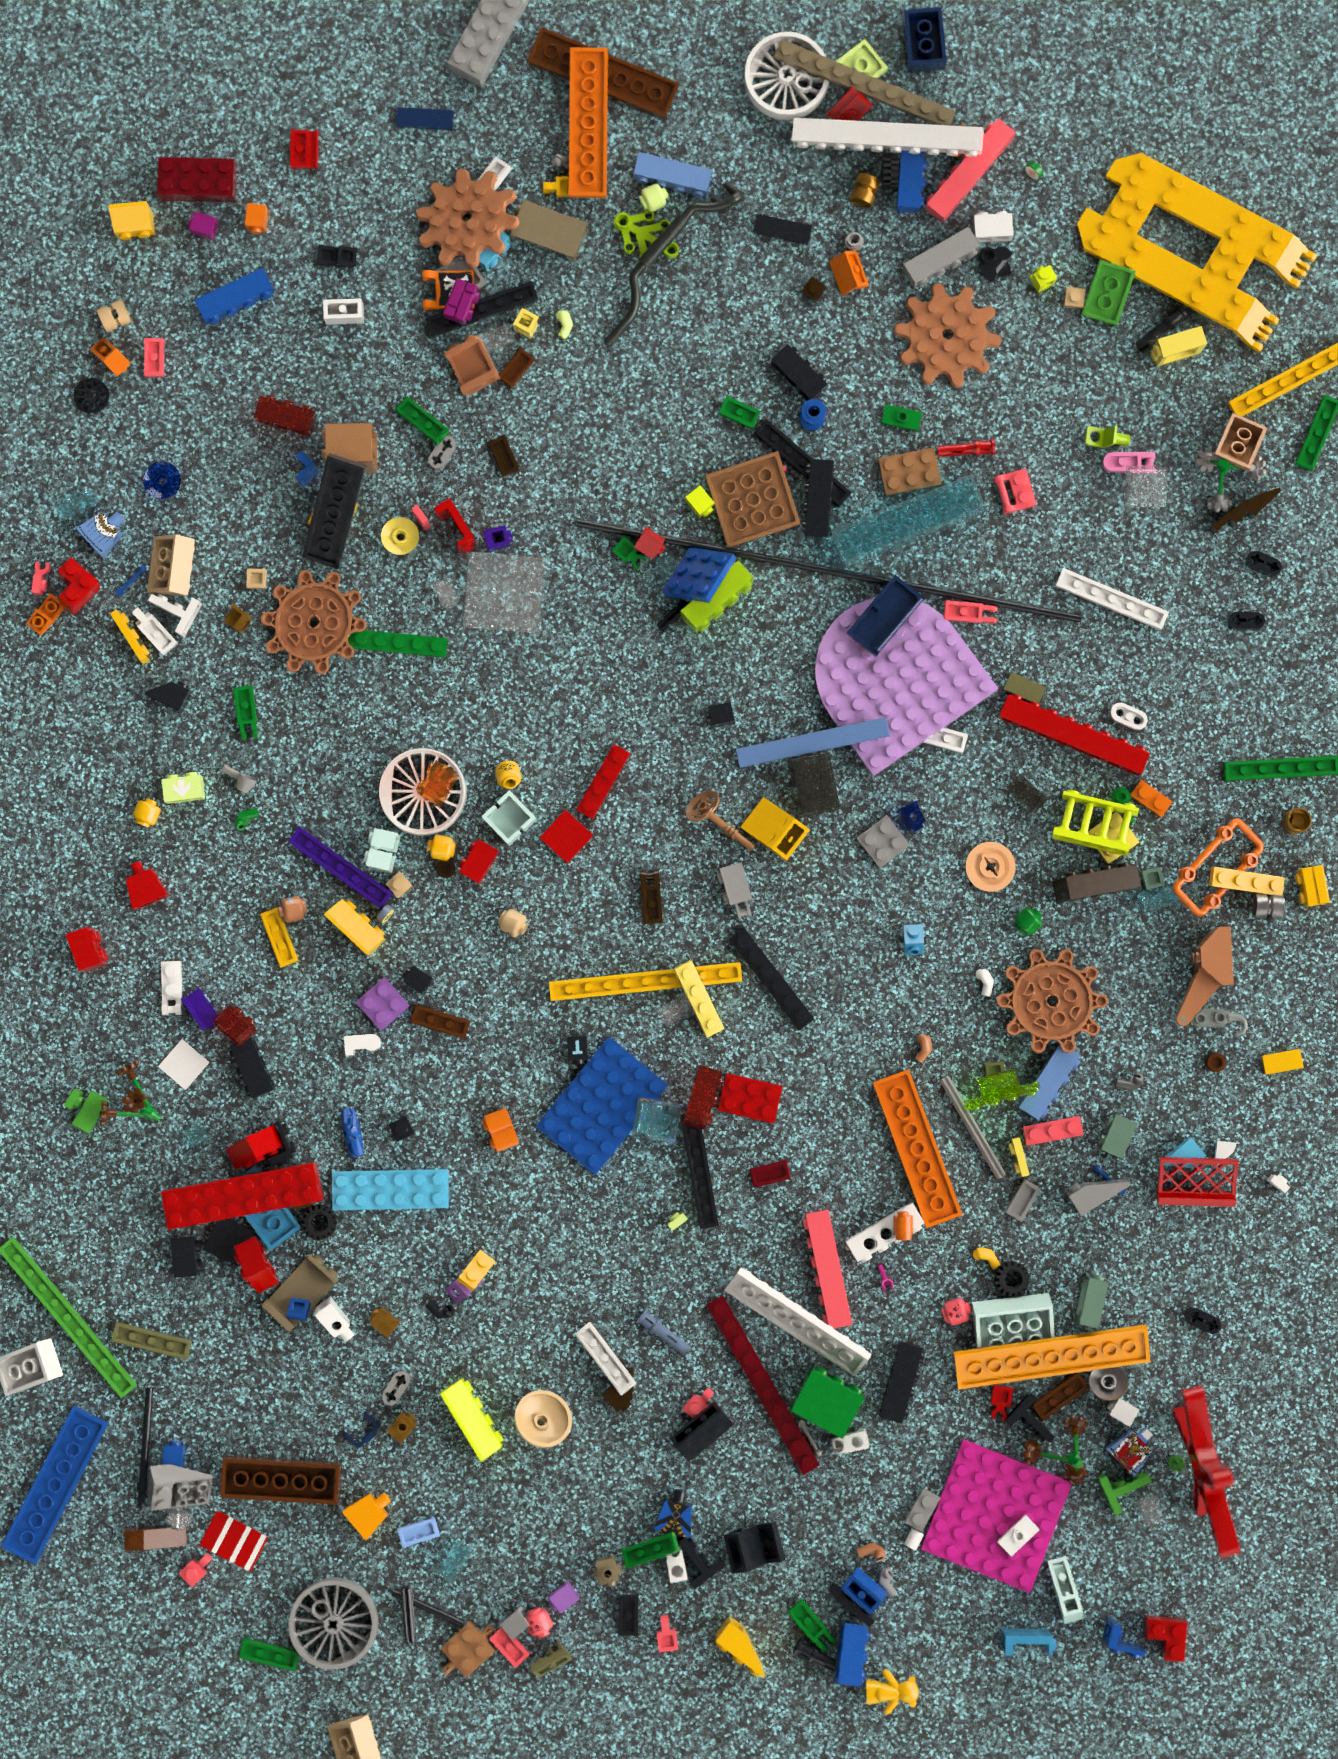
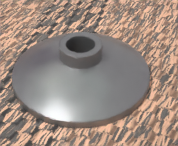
M1120 1367L1093 1370L1090 1374L1089 1386L1093 1394L1105 1401H1115L1126 1393L1128 1377ZM1109 1382L1112 1386L1106 1387L1105 1383Z

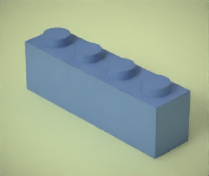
M641 152L638 154L634 170V180L640 184H658L660 188H671L677 193H691L692 196L697 198L707 197L712 178L711 169Z
M1058 1043L1017 1108L1036 1120L1044 1119L1049 1111L1048 1105L1050 1102L1054 1103L1060 1093L1057 1091L1061 1085L1064 1087L1070 1079L1068 1074L1072 1069L1075 1070L1080 1063L1078 1059L1081 1055L1075 1051L1071 1053L1064 1052Z

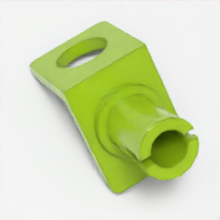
M1115 425L1106 429L1093 426L1086 427L1085 445L1104 449L1115 444L1126 447L1130 443V435L1117 433V426ZM1094 431L1099 435L1097 442H1093L1090 438V434Z

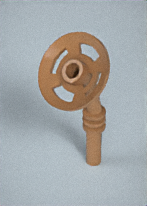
M704 791L689 803L686 809V816L690 821L699 822L708 817L724 831V834H727L728 837L731 836V839H735L750 851L755 848L752 842L738 833V829L735 830V827L732 828L731 824L728 825L714 813L719 804V795L715 791Z

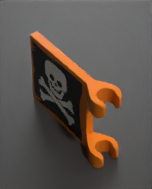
M423 270L422 277L424 281L436 280V301L424 300L423 309L425 311L445 309L456 278L474 284V271Z

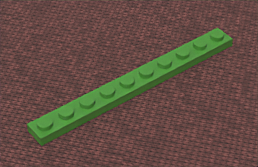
M12 1237L0 1247L1 1255L116 1393L123 1398L134 1389L137 1383L16 1238Z

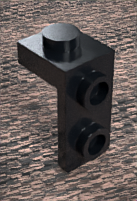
M277 1121L276 1125L286 1152L268 1158L271 1166L276 1164L277 1168L288 1164L287 1160L295 1157L294 1153L297 1152L293 1141L290 1142L287 1134H290L287 1124H283L282 1121Z

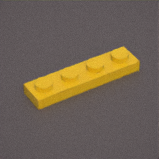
M1211 867L1209 886L1267 895H1283L1285 877Z

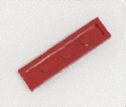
M616 744L612 746L576 811L592 820L594 819L628 760L630 752Z

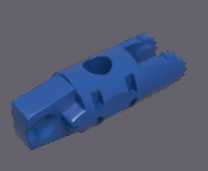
M354 1108L341 1110L342 1129L349 1154L352 1158L360 1157L364 1152L363 1139Z

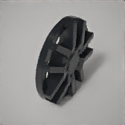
M90 377L83 379L74 388L73 397L80 410L92 414L102 411L107 406L110 394L104 382ZM91 381V388H88L86 382ZM94 382L100 383L96 387L94 386ZM84 384L85 390L79 389ZM101 387H104L105 390L98 392ZM81 392L84 394L83 396H77V393ZM106 394V399L104 400L100 396ZM77 399L83 400L81 405L79 404ZM98 400L103 402L101 407L96 403ZM88 402V403H89L88 408H87V409L83 408V407L85 406V404ZM93 404H95L98 407L97 409L91 410Z

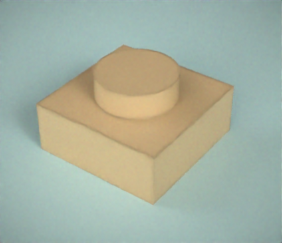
M1067 287L1064 307L1083 309L1086 289Z
M247 569L246 588L266 589L267 570Z
M398 872L385 883L398 899L413 887L401 872Z

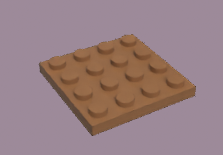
M778 451L706 475L728 548L801 525Z

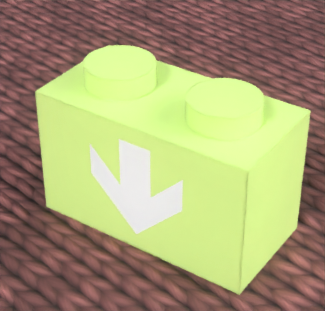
M197 772L186 773L184 777H178L177 774L167 775V779H162L164 802L167 804L205 799L203 777L197 775Z

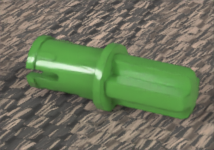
M1173 1455V1457L1170 1456L1168 1458V1465L1173 1471H1184L1183 1468L1186 1464L1182 1457Z

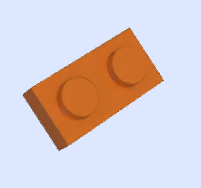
M1142 779L1130 794L1133 799L1160 818L1172 804L1171 800Z

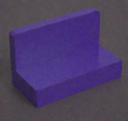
M200 988L187 997L181 998V1001L202 1030L207 1031L222 1020Z

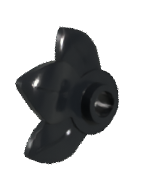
M1002 246L995 249L986 247L980 251L981 272L989 282H993L996 275L1008 276L1011 274V267L1007 259L1012 255V252L1008 248ZM985 255H990L991 259L986 260Z

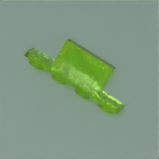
M1015 1069L980 1077L977 1081L982 1096L966 1100L964 1109L973 1111L981 1108L983 1105L989 1104V1106H993L1003 1100H1016L1018 1096L1035 1095L1039 1091L1040 1083L1035 1082L1020 1086Z

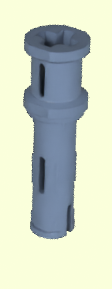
M647 1309L636 1320V1323H640L647 1328L650 1334L655 1333L682 1355H685L689 1350L690 1346L663 1326L661 1320L649 1314Z

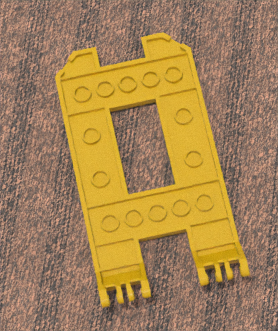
M1143 153L1116 159L1105 178L1121 187L1104 216L1086 208L1077 223L1084 251L1103 261L1135 270L1134 278L1232 330L1249 348L1256 352H1261L1263 345L1254 341L1252 337L1255 335L1260 340L1267 341L1268 335H1271L1273 330L1262 323L1263 319L1275 326L1279 318L1270 314L1256 298L1237 289V286L1255 258L1271 267L1286 284L1298 289L1301 282L1293 278L1290 273L1293 272L1299 277L1304 278L1307 274L1305 271H1309L1310 265L1299 259L1300 256L1310 262H1314L1317 255L1309 251L1294 234ZM1154 205L1220 240L1203 270L1137 235Z

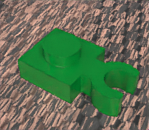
M624 536L612 551L625 563L630 559L634 568L639 569L640 567L636 564V560L640 558L645 562L646 558L643 555H637L635 553L637 551L634 548L635 545Z

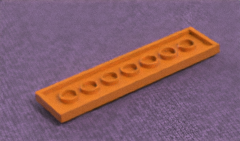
M570 48L569 198H607L608 48Z
M909 1069L872 1082L925 1227L929 1228L962 1216L963 1214Z

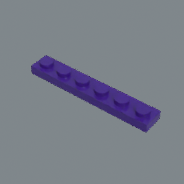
M300 826L288 842L379 908L382 909L393 893Z

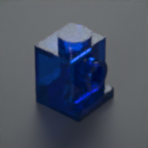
M917 801L898 810L907 831L913 830V832L924 828L923 824L926 820ZM911 814H915L917 816V819L915 821L910 819Z

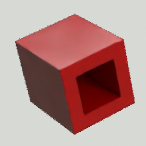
M645 527L637 539L634 548L654 559L656 554L660 556L663 552L665 538Z

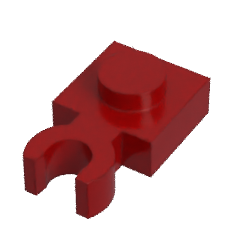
M993 1385L990 1404L995 1405V1408L991 1411L992 1419H995L997 1412H1001V1419L1005 1421L1006 1412L1004 1407L1010 1408L1013 1387Z

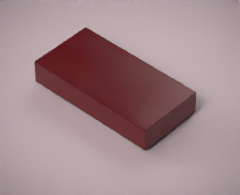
M787 1160L749 1169L754 1188L791 1179Z

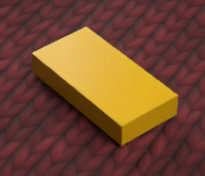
M1300 1049L1261 1056L1265 1075L1304 1068Z

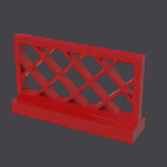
M1160 1157L1158 1187L1155 1196L1158 1205L1236 1207L1238 1159ZM1164 1163H1173L1176 1168L1167 1173L1164 1170ZM1187 1163L1193 1164L1196 1168L1188 1174L1182 1169ZM1206 1164H1212L1215 1167L1209 1174H1206L1201 1169ZM1225 1165H1233V1170L1227 1175L1221 1170ZM1180 1170L1185 1177L1177 1183L1172 1176ZM1200 1171L1205 1177L1196 1183L1191 1177ZM1219 1171L1224 1178L1215 1183L1211 1177ZM1168 1179L1175 1184L1170 1189H1162L1163 1183ZM1189 1179L1194 1186L1189 1190H1184L1181 1185ZM1209 1180L1213 1187L1209 1190H1203L1200 1186ZM1228 1181L1231 1184V1191H1222L1219 1187Z

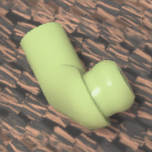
M561 310L556 314V318L562 324L558 336L566 340L573 323L570 314L565 310Z

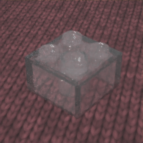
M1126 466L1124 504L1127 507H1166L1168 469L1165 466Z

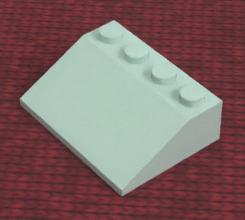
M1049 1293L972 1302L976 1348L1055 1337L1053 1305Z

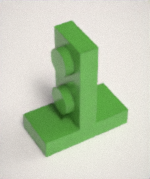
M1140 1471L1135 1477L1132 1475V1478L1127 1481L1124 1479L1114 1483L1113 1487H1111L1105 1474L1097 1476L1114 1515L1122 1513L1116 1499L1117 1497L1152 1482L1146 1472L1142 1473Z

